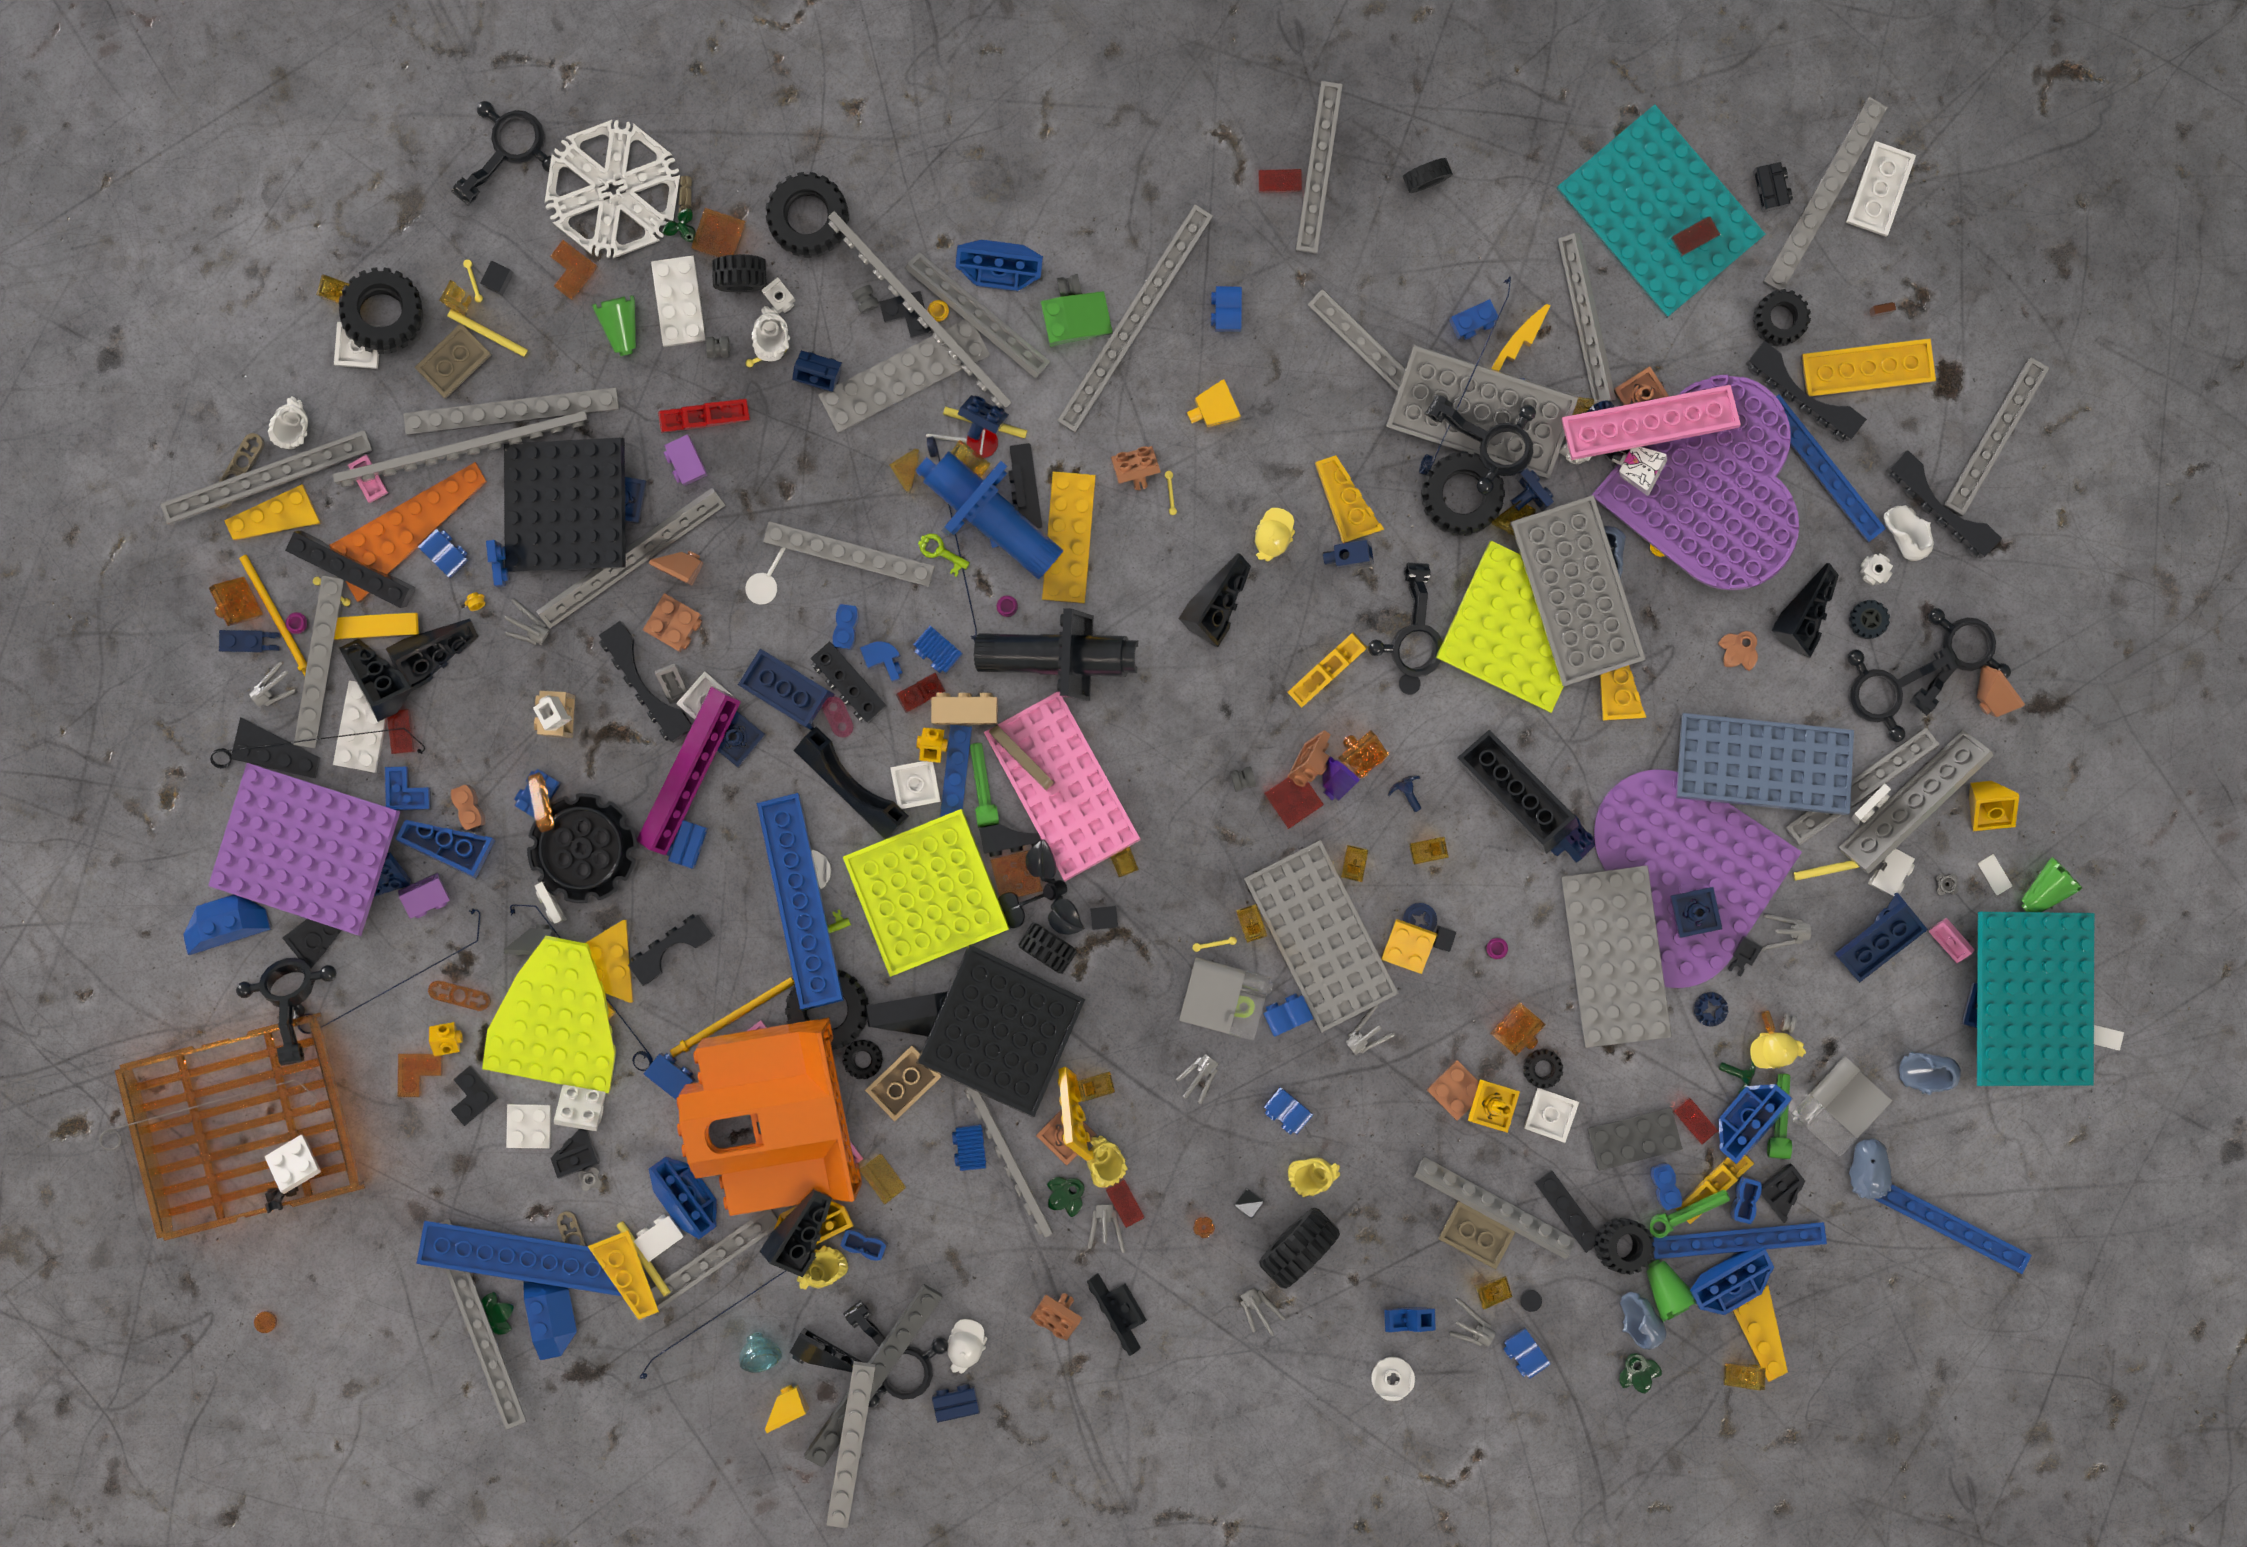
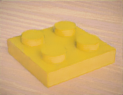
M1396 919L1381 960L1422 974L1437 933Z

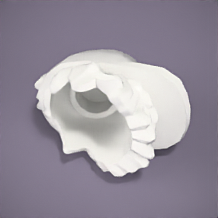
M764 306L761 309L763 314L754 324L751 334L753 335L752 346L759 359L776 361L782 358L785 349H789L788 340H790V336L788 335L785 320L778 314L775 307L769 308Z
M291 396V398L287 399V404L279 407L273 418L270 419V428L268 430L270 441L284 449H295L304 443V436H307L308 416L303 409L301 400L297 401L295 397Z
M962 1319L952 1329L947 1341V1354L953 1363L950 1366L953 1373L958 1371L961 1374L964 1373L968 1367L973 1366L979 1361L982 1351L986 1349L984 1345L987 1337L984 1336L982 1325L977 1321Z

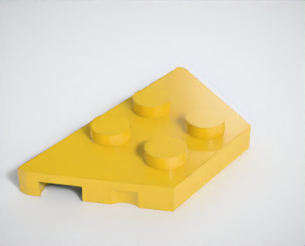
M622 920L586 943L589 944L591 958L595 961L596 972L599 981H602L605 993L631 1003L634 1001L631 969L628 966L630 964L627 920Z

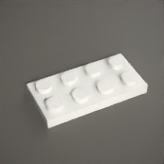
M1875 141L1846 223L1887 237L1916 155Z
M694 255L651 261L663 347L706 341Z
M349 681L338 736L385 730L387 718L377 722L357 682ZM384 732L338 737L333 765L377 773Z

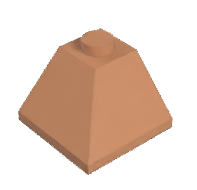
M688 551L687 554L679 552L651 559L648 564L693 586L703 562L699 560V555Z
M1986 665L1981 667L1976 698L1981 703L1979 705L1980 709L1986 715L1990 714L1999 717L2025 705L2001 671Z

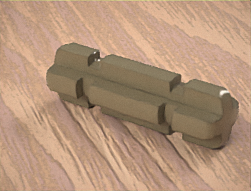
M680 176L679 206L681 207L679 212L691 206L690 186H692V179L690 176Z

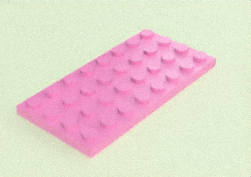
M1060 692L1050 695L998 724L1054 782L1047 791L991 736L989 731L992 728L984 732L1041 839H1045L1051 848L1056 867L1064 881L1073 878L1141 840L1063 697L1060 696Z

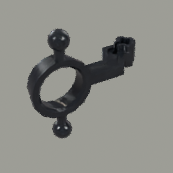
M480 102L477 106L478 115L482 118L488 117L495 123L492 128L491 140L496 152L482 169L472 173L467 180L463 177L458 180L451 192L469 206L477 199L480 193L478 188L488 182L505 160L510 163L523 164L536 157L542 162L543 169L549 172L551 156H547L541 151L544 146L545 134L542 124L534 115L526 111L514 110L500 117L493 111V105L490 102ZM514 118H522L529 121L535 131V140L531 148L525 153L518 155L506 152L501 147L499 140L502 126Z
M1436 395L1425 413L1426 416L1437 423H1442L1445 420L1453 429L1481 442L1479 447L1480 458L1484 466L1489 470L1486 477L1481 478L1477 482V490L1481 494H1489L1493 490V480L1496 475L1513 476L1524 471L1530 464L1534 454L1533 442L1529 434L1523 429L1526 423L1532 421L1536 416V410L1532 405H1524L1520 408V419L1517 424L1500 423L1486 431L1466 421L1455 409L1451 408L1452 402L1444 396ZM1502 432L1515 433L1525 443L1523 456L1517 462L1510 465H1501L1494 462L1487 453L1490 440Z
M1408 562L1404 568L1405 581L1409 582V591L1413 599L1411 625L1399 630L1394 636L1392 644H1383L1380 640H1372L1368 645V651L1375 657L1383 653H1391L1393 661L1400 671L1409 676L1421 677L1433 672L1441 663V660L1437 659L1436 656L1443 641L1436 630L1431 626L1425 625L1428 592L1424 582L1428 583L1431 575L1429 564ZM1421 631L1429 636L1433 650L1431 657L1425 664L1420 667L1411 668L1403 663L1400 658L1399 649L1401 642L1407 635L1412 632Z
M1934 608L1929 612V621L1934 625H1941L1946 630L1943 635L1942 649L1949 645L1952 646V639L1956 631L1961 627L1973 625L1982 629L1986 634L1988 650L1982 659L1974 663H1965L1959 659L1960 665L1945 673L1941 670L1930 682L1926 690L1921 688L1916 692L1910 703L1926 716L1939 703L1935 697L1941 692L1944 683L1957 668L1973 671L1987 664L1989 667L2001 671L2006 679L2011 675V669L2007 664H1999L1992 658L1996 650V639L1994 632L1987 623L1977 618L1968 617L1950 623L1940 608Z
M1949 645L1934 653L1936 660L1899 679H1896L1894 675L1885 670L1872 669L1868 671L1863 663L1865 658L1863 652L1858 649L1850 651L1848 662L1856 666L1860 673L1850 687L1849 700L1852 709L1860 718L1868 722L1879 723L1886 721L1890 729L1888 733L1889 738L1894 742L1902 741L1905 737V730L1900 725H1897L1893 718L1902 705V687L1939 668L1945 673L1960 665L1961 663L1952 646ZM1882 677L1893 686L1895 702L1886 713L1872 714L1861 705L1859 691L1863 682L1868 678Z
M285 958L270 965L261 975L259 983L250 984L243 981L237 985L236 993L239 997L248 998L253 992L260 991L266 1000L279 1007L278 1027L283 1040V1046L277 1048V1055L281 1066L304 1061L303 1047L301 1043H298L293 1027L294 1006L301 1004L308 998L312 992L315 980L322 979L325 982H331L336 978L337 972L333 966L325 965L320 971L311 972V968L304 960ZM294 972L304 974L303 983L293 993L285 996L271 994L273 984L283 975Z
M859 1300L846 1310L843 1315L853 1328L859 1325L880 1347L885 1337L868 1318L872 1315L868 1307ZM941 1337L934 1339L932 1347L925 1353L921 1349L909 1345L903 1354L915 1356L921 1362L924 1368L922 1384L913 1391L903 1392L894 1388L886 1377L882 1383L883 1386L876 1391L869 1401L868 1407H877L880 1403V1398L886 1393L902 1400L914 1399L922 1395L930 1386L933 1377L930 1359L936 1354L946 1353L948 1350L947 1340Z

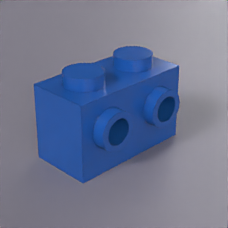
M1491 299L1452 316L1449 322L1457 339L1464 338L1467 340L1477 335L1476 332L1481 329L1487 331L1493 328L1498 314Z

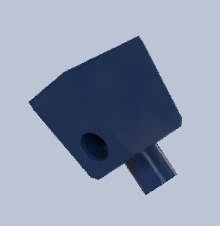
M1368 540L1334 545V551L1323 552L1324 564L1336 563L1338 568L1374 564L1372 543ZM1344 552H1349L1347 559H1343Z

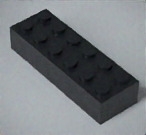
M1490 730L1457 757L1460 766L1546 854L1579 826L1576 816Z

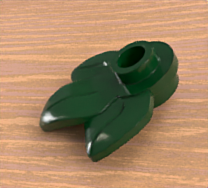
M1055 1177L1047 1183L1048 1188L1053 1191L1048 1199V1207L1052 1210H1062L1065 1208L1068 1215L1074 1217L1083 1206L1081 1198L1085 1191L1083 1182L1077 1178L1066 1180L1062 1177ZM1074 1186L1077 1192H1072L1070 1187Z
M495 1292L487 1294L481 1302L493 1333L497 1335L508 1333L512 1328L507 1320L512 1315L514 1305L498 1303Z
M1634 1353L1627 1357L1625 1361L1626 1368L1620 1373L1619 1380L1622 1388L1630 1387L1633 1384L1638 1392L1646 1394L1652 1385L1651 1378L1662 1376V1370L1654 1360H1646L1643 1355ZM1639 1362V1366L1634 1368L1633 1365Z

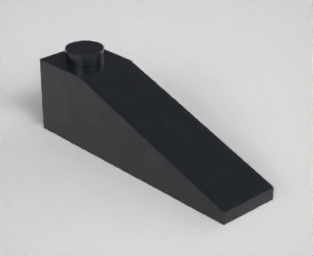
M1237 553L1189 601L1178 619L1189 631L1213 646L1219 647L1230 629L1231 623L1229 619L1232 610L1236 611L1238 604L1235 602L1238 593L1244 588L1251 565L1241 554Z
M1826 563L1781 612L1772 629V632L1781 643L1811 658L1820 641L1822 633L1819 632L1822 620L1826 621L1827 613H1825L1827 601L1832 600L1839 576L1830 563Z
M469 618L404 638L387 647L386 651L395 669L403 673L413 691L430 682L434 678L433 674L441 667L444 669L449 664L447 661L455 654H460L478 637V634Z
M360 639L339 647L377 722L398 713L412 691L403 673L390 666L389 662L380 658L374 650Z
M948 991L865 1005L868 1027L928 1037Z
M813 1189L775 1228L760 1250V1253L769 1264L800 1277L805 1275L816 1255L814 1250L817 1241H820L821 1238L820 1230L828 1214L832 1200L831 1196Z
M803 1328L789 1352L793 1355L792 1358L801 1364L806 1362L847 1372H852L854 1361L863 1362L806 1328Z

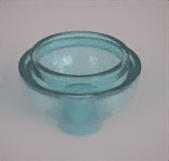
M754 1333L746 1338L747 1343L739 1354V1364L743 1370L751 1373L764 1372L773 1368L782 1357V1352L774 1341L764 1338L761 1333Z

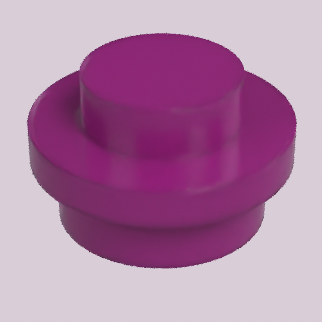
M1003 596L997 602V611L1004 617H1011L1017 612L1018 603L1012 596Z
M292 613L286 619V628L291 633L300 634L307 628V618L301 613Z
M1493 938L1488 942L1486 950L1491 958L1502 959L1508 952V945L1501 938Z

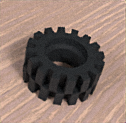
M855 1041L846 1048L843 1054V1065H845L846 1072H849L850 1076H854L856 1079H868L874 1076L882 1066V1052L877 1044L875 1045L872 1041ZM860 1051L867 1052L871 1057V1063L866 1068H861L855 1063V1055Z
M1535 1050L1524 1061V1076L1535 1087L1545 1089L1553 1087L1563 1076L1561 1059L1550 1050ZM1545 1060L1550 1063L1551 1073L1548 1076L1539 1077L1536 1074L1535 1066L1539 1061Z

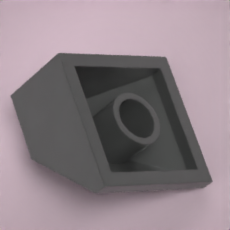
M536 924V928H530L504 949V954L532 955L544 937H555V932L553 929H549V925Z

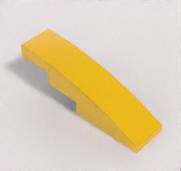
M1544 305L1514 333L1498 355L1491 369L1500 371L1505 359L1511 362L1515 360L1522 344L1531 346L1551 305Z
M418 613L338 617L334 640L418 635Z
M1352 632L1288 691V694L1302 708L1368 647Z
M1746 1155L1736 1164L1727 1157L1682 1200L1681 1207L1675 1209L1678 1211L1721 1190H1728L1738 1181V1178L1754 1165L1753 1160ZM1698 1215V1216H1696V1217H1694V1218H1691V1219L1687 1220V1222H1688L1689 1224H1691V1223L1694 1222L1700 1215Z

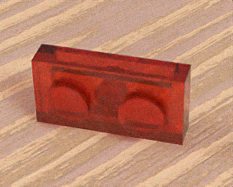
M1301 169L1258 171L1259 193L1302 192Z
M1709 216L1672 236L1671 239L1682 257L1715 239L1720 233Z
M410 709L399 710L398 713L387 717L388 729L405 728L412 734ZM404 729L389 731L391 754L414 752L413 737Z
M1691 1098L1685 1100L1673 1111L1701 1145L1718 1132L1716 1127Z
M1125 1179L1106 1189L1126 1228L1145 1218Z

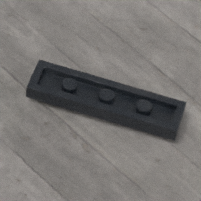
M1550 1170L1534 1183L1584 1252L1587 1253L1595 1245H1598L1595 1239L1596 1236L1600 1237V1235L1555 1173Z

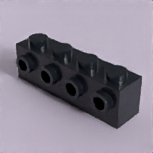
M830 641L810 658L813 661L811 666L818 674L823 672L828 678L825 682L832 690L837 688L842 695L839 698L847 707L850 704L854 707L856 711L853 714L861 723L865 720L869 724L888 707Z

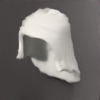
M1906 505L1891 508L1884 514L1885 524L1894 535L1905 559L1918 561L1927 557L1932 552L1934 541L1931 534V522L1920 519L1916 516V512Z

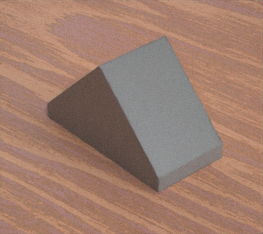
M672 664L655 671L670 704L679 701L688 691L679 665Z

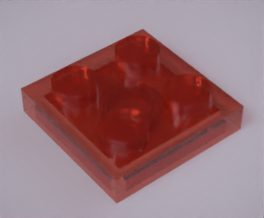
M1289 777L1264 793L1288 829L1324 805L1309 782L1304 787L1296 785Z

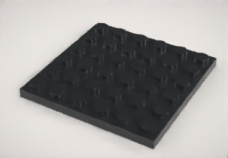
M625 438L504 444V543L506 553L505 568H507L508 573L626 568Z
M968 945L916 1063L1033 1118L1043 1099L1085 999L981 949Z

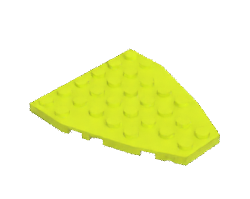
M551 936L544 937L524 966L519 970L487 1030L482 1069L556 1084L603 1091L609 1094L616 1047L613 1045V1032L609 1024V1011L602 981H599L596 972L597 967L595 961L591 958L589 944Z

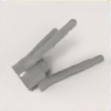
M513 598L512 602L534 621L537 626L532 624L529 627L516 619L505 616V619L528 631L527 635L530 637L506 632L505 635L530 642L535 646L537 643L542 645L549 633V630L546 629L547 625L537 619L521 603Z
M279 661L263 680L253 687L254 690L249 693L251 699L258 707L263 704L268 707L273 702L296 693V689L270 698L273 695L270 689L289 673L285 671L267 686L265 685L281 667L282 661Z
M1764 914L1765 918L1794 924L1791 926V929H1777L1775 932L1777 934H1791V938L1795 939L1762 946L1761 951L1792 944H1803V940H1810L1811 926L1809 923H1803V920Z
M1378 1005L1372 1007L1357 1027L1348 1034L1349 1039L1346 1043L1355 1055L1360 1052L1363 1054L1368 1049L1395 1036L1393 1032L1368 1044L1367 1040L1381 1030V1026H1377L1365 1036L1361 1033L1357 1035Z
M1206 1054L1202 1058L1198 1057L1190 1067L1176 1078V1081L1179 1082L1199 1066L1197 1070L1200 1073L1183 1095V1098L1186 1099L1203 1075L1206 1077L1209 1075L1198 1104H1202L1212 1079L1218 1071L1216 1068L1219 1065Z
M1096 1205V1210L1093 1211L1089 1235V1249L1092 1248L1097 1220L1102 1222L1103 1243H1107V1222H1111L1112 1218L1121 1252L1125 1253L1124 1242L1117 1219V1210H1113V1205Z
M1254 1287L1240 1296L1243 1300L1240 1303L1245 1310L1252 1332L1256 1331L1249 1308L1251 1310L1255 1309L1269 1334L1274 1335L1271 1326L1259 1308V1305L1262 1304L1260 1299L1281 1320H1285V1317L1263 1295L1261 1290L1257 1292Z
M1457 1298L1456 1302L1478 1321L1482 1327L1478 1326L1474 1329L1465 1323L1456 1321L1458 1326L1473 1333L1474 1338L1455 1332H1450L1449 1335L1475 1343L1478 1346L1483 1344L1488 1347L1496 1333L1491 1330L1492 1325L1486 1323Z

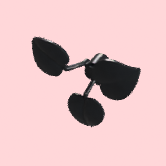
M1045 839L1040 840L1029 850L1025 862L1032 876H1040L1041 881L1048 884L1045 885L1043 894L1020 903L1017 895L1011 892L1004 893L998 898L1009 928H1017L1023 924L1025 913L1021 906L1045 897L1049 900H1054L1051 904L1053 911L1049 913L1048 921L1056 932L1070 935L1083 931L1085 928L1080 920L1077 908L1070 900L1063 899V896L1067 894L1066 883L1062 880L1055 881L1053 878L1056 874V862L1051 848Z

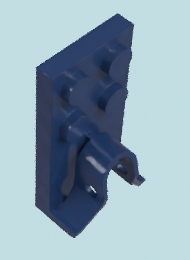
M759 649L738 683L743 689L810 730L814 729L812 722L826 699L835 695L762 649Z
M1895 893L1889 905L1877 915L1874 924L1835 953L1859 983L1928 930L1899 893Z

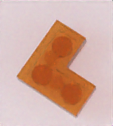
M564 240L561 241L550 256L566 269L554 287L570 300H573L598 266Z
M398 1054L397 1097H421V1076H442L443 1055L434 1057L433 1054Z

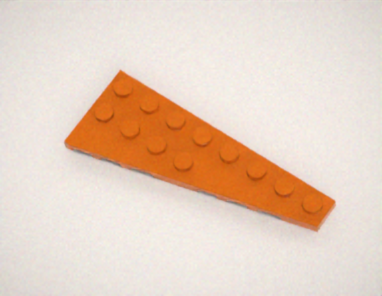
M474 462L329 546L368 567L390 575L404 559L410 556L435 529H438L451 514L455 513L487 480L478 464ZM346 581L357 602H361L369 594V592Z

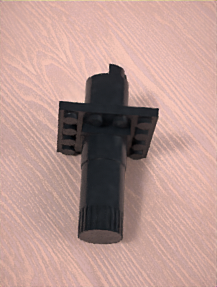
M1063 608V613L1060 615V625L1063 627V631L1060 634L978 633L974 644V664L978 672L1060 675L1061 678L1057 682V690L1060 692V696L1080 701H1090L1091 676L1126 677L1128 673H1137L1135 651L1139 640H1128L1127 636L1093 635L1094 615L1071 608Z

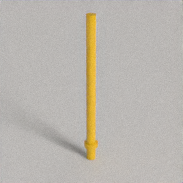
M241 556L239 560L295 658L299 672L302 671L305 676L306 660L291 633L286 628V624L248 556Z
M793 978L786 979L686 1041L681 1040L679 1045L669 1050L671 1055L676 1057L684 1051H690L689 1048L699 1043L703 1038L709 1037L795 984Z

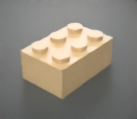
M540 691L539 695H536L535 706L545 696L559 697L568 716H571L572 720L556 731L544 730L539 718L535 717L534 730H537L538 735L546 737L573 738L575 695L567 692Z
M936 693V697H931V723L933 725H998V698L993 697V693H980V697H972L971 693H958V697H950L949 693Z
M914 1045L905 1051L865 1090L894 1122L942 1077V1075L916 1063L921 1052Z

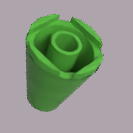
M630 295V300L627 301L625 297L601 302V307H597L596 303L592 304L593 310L614 352H619L620 356L632 354V349L636 348L634 295Z
M2052 857L2021 899L2023 901L2021 906L2026 912H2043L2076 894L2083 888Z
M1658 1259L1648 1265L1649 1269L1646 1273L1662 1322L1687 1311L1689 1306L1693 1304L1694 1306L1697 1305L1690 1288L1665 1261L1660 1262Z

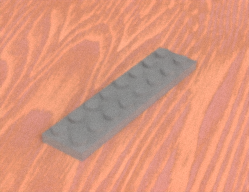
M963 320L945 329L975 363L990 356L978 330L967 320ZM932 336L836 385L834 392L826 390L818 394L837 433H840L962 371L963 362L959 358L954 360L947 352L949 347L944 342L940 345Z
M1962 730L1840 845L1839 849L1869 874L1994 756L1992 751Z

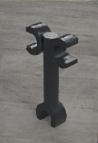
M298 1186L285 1194L281 1193L278 1188L268 1189L267 1193H265L267 1213H271L274 1209L282 1210L283 1198L285 1196L297 1195V1191H299Z

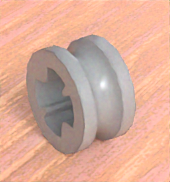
M1785 1013L1780 1031L1784 1032L1786 1030L1788 1034H1792L1797 1016L1790 1017L1788 1013Z

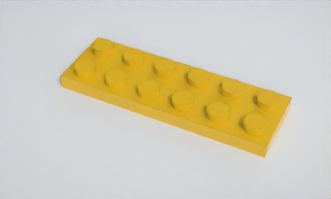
M1931 338L1801 355L1806 394L1810 397L1936 381Z
M1053 472L1047 536L1064 551L1044 574L1042 600L1085 604L1096 475Z

